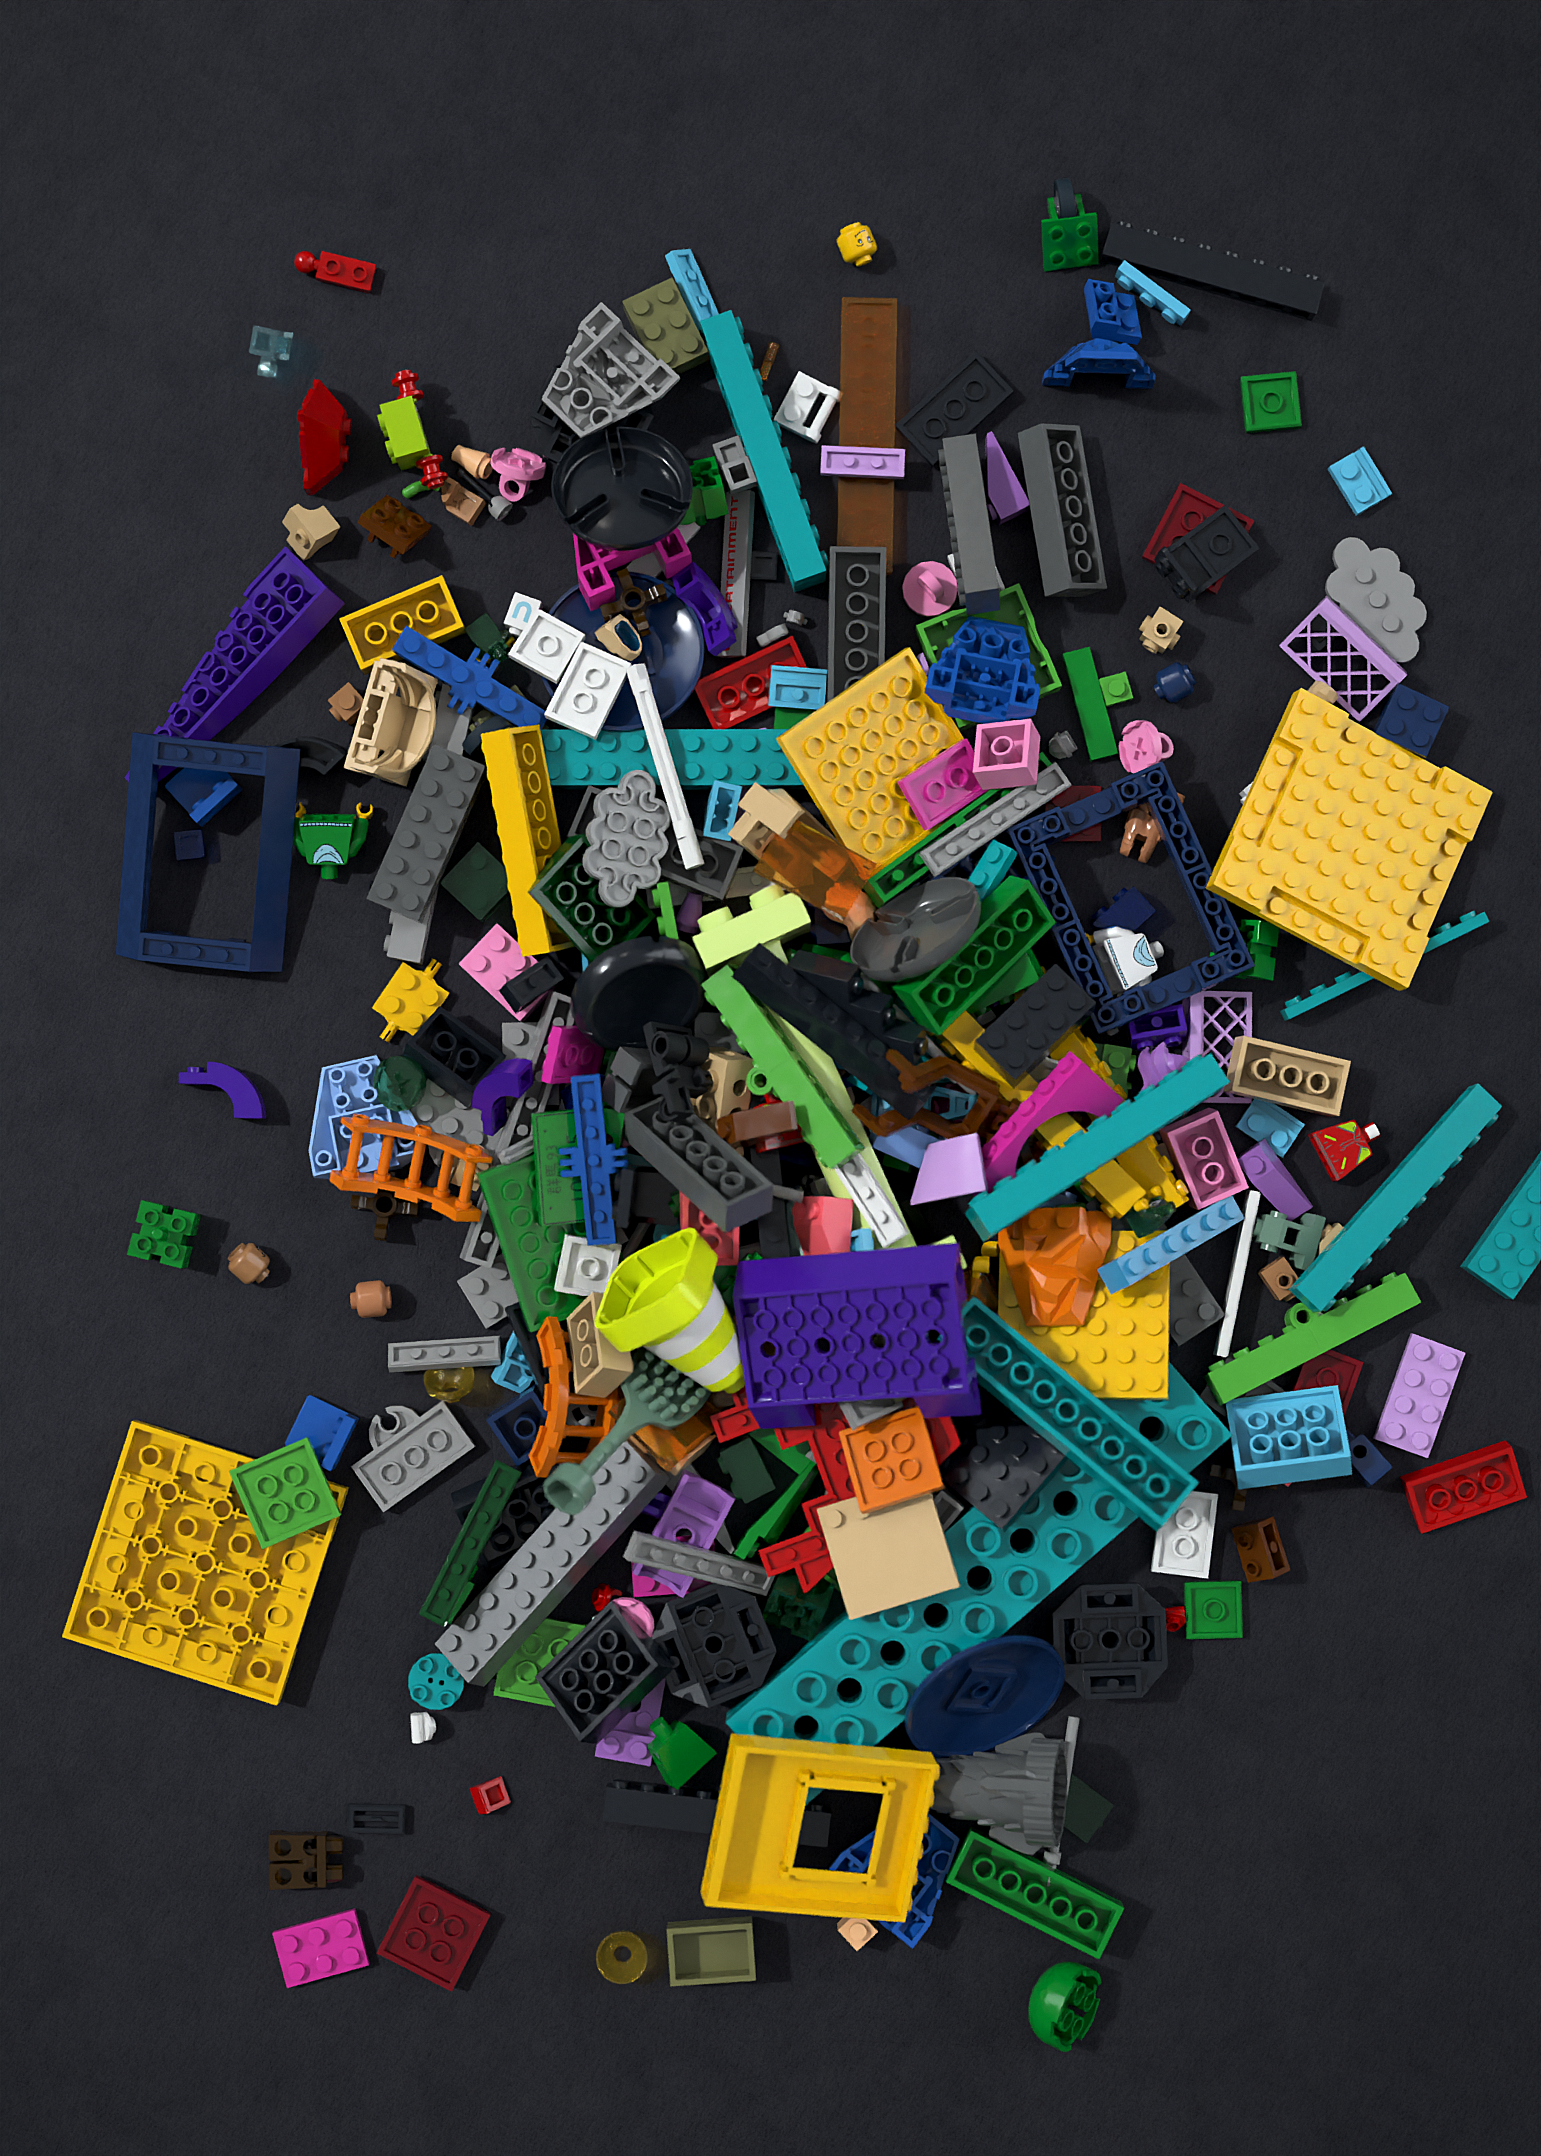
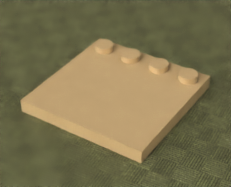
M932 1493L866 1514L860 1512L857 1497L817 1509L850 1620L960 1587Z

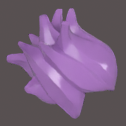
M1164 1042L1158 1045L1151 1054L1149 1053L1150 1048L1146 1047L1140 1053L1137 1065L1144 1082L1141 1091L1152 1084L1157 1088L1159 1086L1158 1082L1175 1069L1179 1073L1182 1072L1181 1067L1186 1065L1190 1059L1182 1055L1169 1054Z

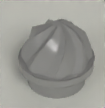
M1067 731L1061 734L1057 732L1049 741V752L1058 759L1070 758L1072 752L1077 750V746Z

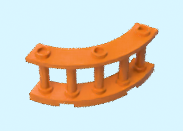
M363 1114L341 1117L340 1122L352 1131L346 1167H343L342 1170H331L329 1181L340 1190L377 1194L378 1189L394 1191V1197L414 1203H419L420 1199L432 1203L431 1209L446 1215L453 1221L480 1222L482 1211L472 1205L470 1197L477 1163H492V1157L483 1152L482 1147L432 1132V1128L426 1125H416L413 1127L370 1119ZM364 1132L384 1135L378 1168L374 1171V1174L359 1172L357 1169ZM395 1137L415 1141L409 1176L405 1180L390 1177L391 1174L388 1173ZM426 1144L444 1150L438 1184L434 1188L421 1184L422 1181L419 1180ZM455 1156L466 1162L459 1198L451 1195V1191L448 1189Z
M551 1316L546 1317L536 1335L542 1354L544 1368H549L550 1384H545L543 1409L548 1411L545 1426L539 1427L535 1443L528 1455L536 1477H547L552 1466L556 1463L581 1464L614 1427L616 1411L620 1404L618 1387L606 1398L569 1392L568 1373L573 1372L572 1361L567 1357L565 1343H569L568 1332H564L561 1329L558 1318ZM569 1404L598 1405L595 1425H566L567 1407ZM565 1436L591 1437L585 1453L558 1451L561 1441Z

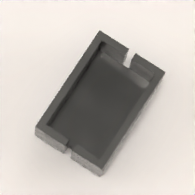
M620 1046L610 1068L613 1073L607 1075L602 1086V1098L618 1113H625L661 1097L660 1094L654 1095L652 1086L662 1080V1078L656 1077L649 1049Z

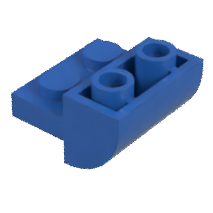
M1088 279L1084 286V295L1092 338L1137 345L1142 336L1134 295L1115 292L1114 283Z

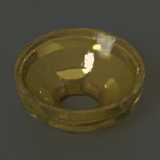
M472 1367L427 1370L423 1377L427 1393L438 1400L447 1401L448 1403L459 1401V1399L466 1396L473 1389L475 1384V1374ZM448 1388L458 1389L457 1391L444 1392Z
M616 1931L607 1935L601 1941L596 1953V1963L600 1973L607 1980L617 1984H626L633 1982L642 1975L646 1968L648 1954L643 1941L637 1935L628 1931ZM619 1946H626L631 1951L630 1959L625 1962L618 1961L614 1956L615 1949Z

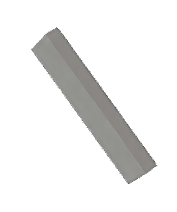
M500 1336L388 1343L389 1372L501 1365Z

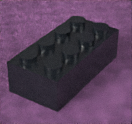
M1054 964L975 1040L974 1050L1009 1085L1015 1088L1094 1013L1096 1002L1057 964Z

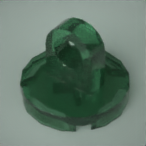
M404 1055L392 1056L380 1062L375 1070L374 1089H377V1097L380 1103L387 1109L396 1112L410 1110L421 1102L425 1095L426 1079L421 1066L413 1058Z

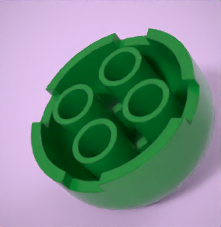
M1067 1961L1051 1966L1041 1975L1032 1990L1028 2007L1031 2028L1041 2041L1062 2052H1067L1071 2050L1070 2044L1076 2038L1080 2040L1084 2038L1094 2020L1100 1999L1095 1998L1097 1985L1099 1986L1102 1983L1099 1973L1082 1964ZM1072 2005L1087 2013L1084 2017H1081L1067 2007Z

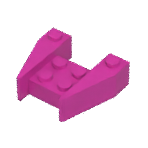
M677 528L666 538L651 546L629 551L613 550L612 552L591 545L573 533L579 589L590 611L596 610L606 603L616 601L615 586L607 571L652 552L667 579L673 577L692 563L691 552Z

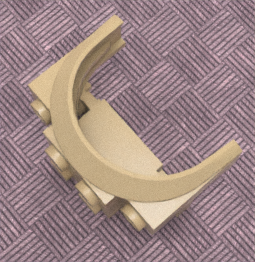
M383 658L375 661L344 768L407 787L411 770L427 752L434 735L436 725L434 691L438 679L404 663ZM398 686L401 697L396 696ZM379 752H382L383 754L378 758Z
M755 782L738 803L745 813L735 823L728 835L795 890L799 888L813 869L835 884L850 865L851 861L838 840L784 789L765 790Z

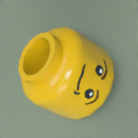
M857 222L841 229V235L837 238V244L844 261L856 263L857 267L871 262V255L877 251V245L870 228L866 225L861 226V223Z

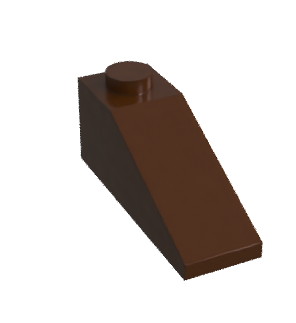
M794 1101L736 1112L716 1119L717 1135L731 1147H749L797 1129Z

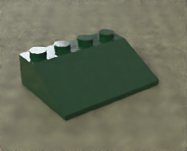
M585 834L569 836L554 852L528 893L591 963L610 948L635 939L656 915L637 893L628 905L620 908H612L601 900L599 895L600 880L590 877L583 867V855L585 850L591 845Z

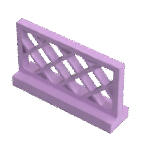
M1327 595L1279 645L1316 681H1322L1331 687V675H1348V691H1336L1339 696L1336 701L1359 722L1407 676V672ZM1319 613L1327 621V632L1310 633V622ZM1330 624H1331L1338 632H1330ZM1307 626V633H1300ZM1327 636V652H1311L1310 637ZM1330 636H1343L1347 640V651L1330 652ZM1295 637H1307L1308 652L1295 653L1288 644ZM1350 643H1351L1358 651H1350ZM1347 655V671H1331V656ZM1350 655H1363L1367 659V671H1351ZM1302 656H1308V664L1301 658ZM1311 656H1327L1328 672H1315L1311 668ZM1370 663L1378 670H1370ZM1367 674V690L1351 691V675ZM1371 674H1383L1390 683L1383 690H1371ZM1328 675V683L1321 676ZM1352 694H1368V705L1360 713L1351 706ZM1371 694H1378V695L1371 701ZM1340 695H1348V702Z
M1202 991L1182 1000L1187 1026L1186 1039L1182 1042V1056L1191 1060L1201 1054L1204 1058L1211 1051L1220 1060L1218 1063L1220 1068L1224 1065L1228 1069V1060L1231 1057L1232 1050L1223 1057L1214 1046L1223 1037L1233 1046L1234 1040L1227 1033L1236 1024L1244 1030V1036L1252 1037V992ZM1204 997H1213L1220 1005L1212 1015L1204 1009ZM1220 997L1228 999L1224 1002ZM1234 998H1244V1010L1237 1016L1227 1005ZM1223 1009L1234 1019L1225 1030L1214 1020ZM1209 1023L1221 1033L1212 1043L1204 1037V1028ZM1222 1088L1213 1097L1202 1102L1252 1103V1098L1234 1097L1231 1093L1224 1092L1227 1097H1219L1223 1093L1224 1088Z

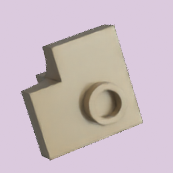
M297 504L289 509L282 521L290 532L287 538L288 543L303 561L312 557L318 549L331 542L340 529V525L324 505L315 510H307Z

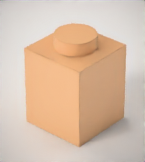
M843 1917L837 1923L838 1931L856 1951L878 1932L876 1923L870 1919Z

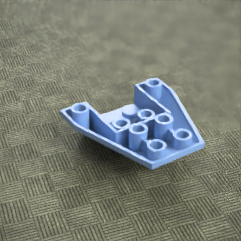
M377 1055L322 1067L309 1145L314 1178L330 1179L331 1170H342L343 1167H346L352 1131L340 1122L341 1117L363 1114L374 1120L413 1127L418 1125ZM364 1132L357 1166L359 1172L374 1174V1171L377 1170L383 1134ZM395 1137L389 1171L400 1169L412 1161L415 1141Z

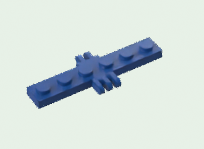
M406 626L391 651L451 687L448 695L452 698L447 705L448 708L452 709L458 700L461 702V705L456 713L462 715L467 706L472 709L474 704L477 703L493 714L501 715L506 722L515 727L540 725V730L547 721L544 715L546 711L491 678L500 661L494 659L490 667H487L485 664L490 655L485 653L480 662L477 661L476 658L481 649L475 647L469 659L465 662L410 627Z
M600 1073L571 1076L577 1146L558 1148L559 1155H571V1158L560 1159V1166L572 1165V1169L561 1171V1177L581 1176L587 1245L615 1244L617 1239L615 1219H611L613 1199L610 1173L618 1172L617 1167L629 1165L628 1159L617 1160L616 1156L627 1155V1148H615V1143L607 1144Z

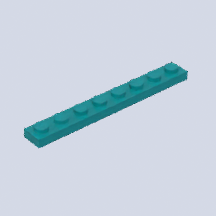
M1471 911L1459 917L1461 923L1451 927L1450 923H1447L1435 929L1436 935L1429 938L1423 954L1488 923L1489 920L1485 912L1476 915L1475 911ZM1350 971L1334 978L1336 984L1328 988L1324 983L1309 990L1312 996L1302 1000L1299 995L1285 1002L1287 1008L1280 1012L1284 1021L1289 1020L1373 979V977L1362 971L1352 976Z

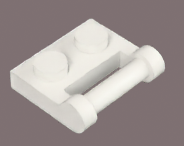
M798 372L774 421L777 420L779 426L813 443H818L821 438L820 432L835 403L840 401L843 393ZM819 394L826 398L811 427L807 428L803 424Z

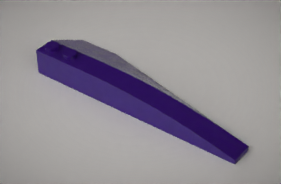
M285 546L247 587L243 596L248 598L241 609L235 606L229 615L233 620L224 632L221 630L218 632L214 639L216 640L214 648L211 652H205L182 688L183 696L178 703L173 702L167 711L170 713V716L163 727L158 725L153 734L210 741L274 681L345 603ZM159 765L158 782L177 767ZM128 772L127 775L125 776V779H126L128 782H129V772Z

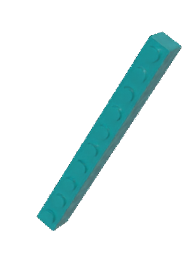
M1479 1084L1469 1086L1288 1290L1312 1312L1327 1311L1335 1303L1336 1299L1334 1296L1339 1290L1344 1291L1353 1283L1354 1278L1352 1276L1358 1269L1363 1270L1369 1265L1373 1259L1370 1255L1376 1249H1382L1390 1241L1391 1237L1388 1235L1393 1229H1399L1409 1219L1407 1216L1408 1212L1413 1207L1417 1209L1427 1198L1425 1193L1431 1187L1433 1189L1436 1188L1444 1180L1445 1176L1443 1173L1447 1168H1453L1463 1158L1461 1155L1462 1151L1466 1147L1471 1148L1480 1139L1481 1136L1478 1133L1485 1126L1487 1128L1490 1127L1498 1119L1499 1115L1496 1113L1502 1106Z

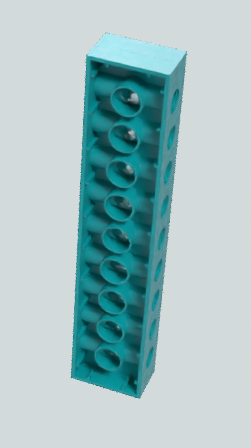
M1170 1362L1168 1400H1100L1138 1433H1140L1139 1426L1144 1418L1149 1416L1156 1417L1159 1422V1430L1155 1436L1147 1440L1187 1473L1191 1472L1232 1436ZM1068 1459L1006 1532L1002 1531L968 1503L948 1529L944 1531L960 1587L852 1620L849 1619L847 1609L844 1610L763 1681L761 1687L752 1690L726 1713V1723L735 1734L873 1747L905 1719L906 1709L913 1693L935 1668L964 1649L987 1640L999 1638L1139 1516L1070 1459ZM1061 1491H1070L1074 1495L1073 1506L1066 1512H1057L1053 1508L1054 1497ZM1019 1528L1029 1529L1032 1535L1031 1542L1023 1549H1015L1010 1545L1011 1534ZM981 1565L989 1569V1577L984 1584L973 1586L967 1582V1574L972 1567ZM932 1603L943 1604L947 1610L945 1617L937 1623H930L923 1616L926 1607ZM890 1640L899 1641L904 1646L903 1653L894 1660L885 1659L880 1654L883 1644ZM845 1678L856 1679L861 1684L859 1692L851 1697L842 1696L837 1690L841 1680ZM803 1715H809L817 1720L818 1726L813 1732L802 1734L795 1729V1721ZM808 1787L805 1805L825 1788Z

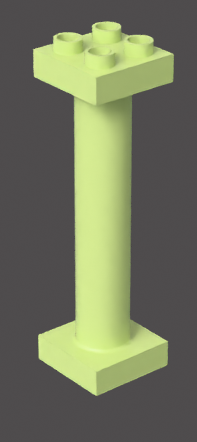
M780 883L749 897L752 911L733 919L729 908L724 907L698 919L697 922L701 933L692 938L695 948L704 963L708 977L713 976L726 964H737L739 967L758 943H761L785 964H788L781 944L810 932L811 920L798 891L796 890L785 895ZM766 1005L864 1145L865 1149L860 1152L862 1158L909 1231L904 1237L883 1248L871 1229V1235L874 1240L873 1250L916 1246L860 1120L852 1113L854 1106L832 1058ZM810 1144L833 1197L852 1199L834 1169L830 1170L829 1167L826 1168L820 1163L817 1158V1150L813 1144ZM853 1200L851 1231L871 1228ZM947 1235L927 1245L956 1243L953 1235ZM961 1254L962 1268L964 1269L967 1268V1265Z

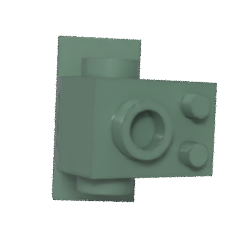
M1272 1210L1270 1215L1262 1214L1260 1217H1256L1252 1235L1254 1238L1253 1242L1262 1243L1261 1249L1277 1253L1278 1248L1290 1251L1291 1255L1288 1263L1293 1268L1306 1270L1315 1259L1326 1220L1325 1217L1303 1213L1299 1224L1286 1220V1214ZM1287 1228L1297 1230L1293 1246L1283 1243Z

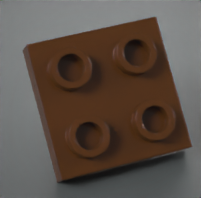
M388 495L361 514L358 520V524L370 531L367 541L373 543L375 538H380L393 547L390 556L394 559L398 554H404L428 535L432 527L420 515L411 512L397 499L391 498Z

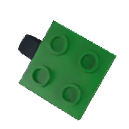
M1069 178L1055 180L1054 197L1047 198L1049 219L1041 220L1044 271L1099 264L1097 213L1085 214L1081 193L1074 194Z

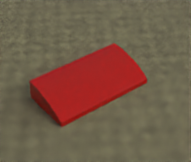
M792 635L699 678L694 691L713 729H727L773 707L768 706L771 665L807 668Z
M1506 1440L1400 1476L1409 1506L1421 1534L1527 1498L1512 1446Z

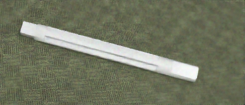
M645 663L635 664L626 668V672L638 705L686 870L694 869L705 863L692 820L688 813L652 693Z

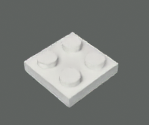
M537 608L508 655L514 661L558 684L580 642H584L586 637L582 632Z
M565 1234L554 1290L589 1296L592 1292L604 1294L608 1280L618 1266L622 1245L615 1243L588 1246L586 1237Z

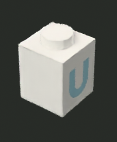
M515 592L504 621L505 627L509 629L508 633L519 637L537 608L542 610V602Z

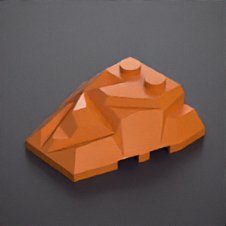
M1082 1207L1036 1208L1011 1224L1010 1227L1008 1226L998 1233V1244L1026 1327L1084 1326L1095 1294L1094 1288L1100 1276L1097 1269L1102 1267L1106 1253L1110 1250L1112 1244V1218L1104 1212L1086 1211Z

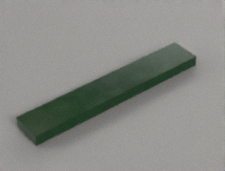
M498 1460L495 1461L419 1615L443 1627L446 1626L522 1472Z

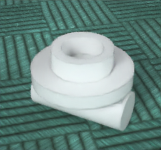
M427 1712L410 1714L412 1743H422L423 1741L431 1740L433 1733L436 1731L434 1718L429 1716Z

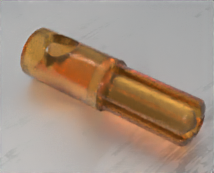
M769 342L760 369L763 381L767 380L779 349V345L774 342Z

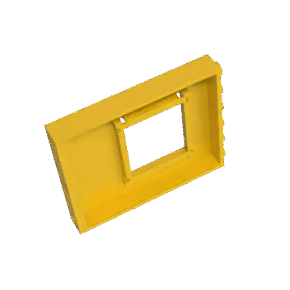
M731 1734L701 1888V1895L705 1906L905 1922L907 1912H910L912 1908V1886L917 1884V1862L923 1856L922 1838L923 1833L926 1834L928 1831V1809L934 1803L933 1785L934 1781L938 1780L940 1773L939 1764L936 1763L932 1753ZM808 1787L883 1793L867 1874L793 1867Z

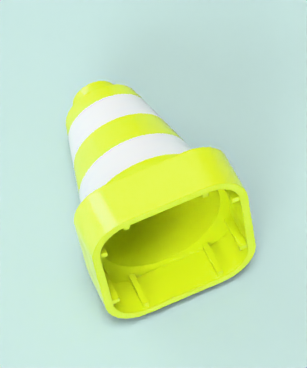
M686 1228L633 1253L617 1266L608 1280L595 1318V1326L619 1352H627L642 1345L712 1392L724 1389L726 1393L731 1394L745 1386L738 1328L712 1279L718 1256L695 1229Z

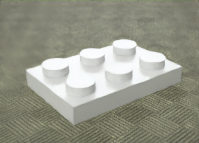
M580 642L544 714L545 718L596 740L628 676L626 668L631 667L632 664L584 642Z
M1191 1491L1158 1532H1155L1151 1571L1208 1579L1218 1494Z

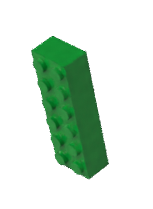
M1010 875L981 903L980 921L975 932L954 956L927 973L899 981L893 989L918 1025L925 1026V1031L940 1035L1035 944L1056 921L1030 881Z
M969 1825L952 1860L949 1872L945 1876L947 1883L1097 1959H1100L1124 1910L1121 1901L1058 1869L1050 1867L1028 1854L1002 1844L998 1840L989 1837V1834ZM1050 1877V1886H1047L1048 1879Z

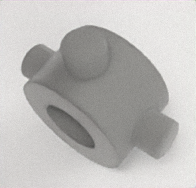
M789 610L788 613H784L783 617L787 618L786 622L789 624L802 626V624L806 625L807 619H804L805 615L800 612Z

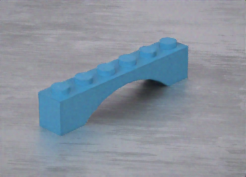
M1231 1195L1201 1209L1179 1224L1097 1270L1110 1294H1113L1137 1282L1245 1218Z

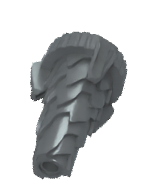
M1030 1733L996 1745V1753L974 1752L973 1756L951 1755L948 1759L934 1758L936 1763L939 1764L940 1773L938 1780L934 1781V1803L929 1809L936 1810V1813L949 1814L951 1818L978 1821L979 1825L991 1826L989 1837L1025 1854L1033 1855L1041 1847L1055 1848L1059 1846L1065 1823L1068 1786L1067 1753L1063 1739H1048L1042 1733Z

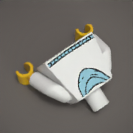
M1118 926L1094 931L1093 935L1090 936L1085 933L1089 939L1090 946L1094 949L1112 995L1117 994L1118 997L1127 990L1137 986H1144L1152 981L1151 974L1158 970L1155 959L1162 957L1164 954L1160 942L1155 941L1148 944L1144 934H1134L1132 930Z

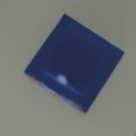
M202 829L174 833L177 861L206 858Z

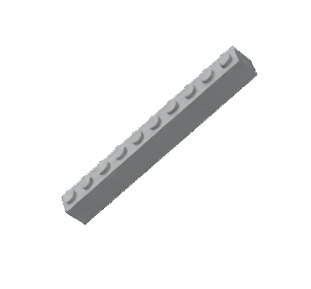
M443 684L442 690H437L435 695V704L438 707L435 731L430 746L423 756V761L427 760L433 744L463 757L466 755L462 743L470 734L469 726L473 721L472 717L474 716L476 703L472 709L467 706L462 715L456 713L461 705L460 701L457 700L452 709L448 708L447 705L452 697L448 695L451 687ZM438 888L422 924L391 911L389 924H393L391 935H386L384 942V951H387L388 958L423 965Z
M548 992L526 1058L532 1060L534 1084L520 1098L513 1097L492 1159V1167L501 1164V1160L498 1158L500 1151L533 1136L531 1113L544 1112L553 1085L541 1081L543 1075L542 1067L546 1060L549 1045L548 1037L552 1026L573 1025L574 1019L570 1009L571 997L557 992ZM481 1192L477 1208L482 1211L480 1222H471L460 1258L491 1269L499 1247V1241L483 1192Z

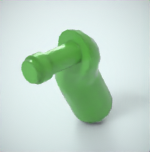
M417 481L404 488L402 494L405 498L409 499L421 491L430 489H428V486H422L421 481ZM439 487V488H435V489H433V490H434V491H439V490H440V487Z

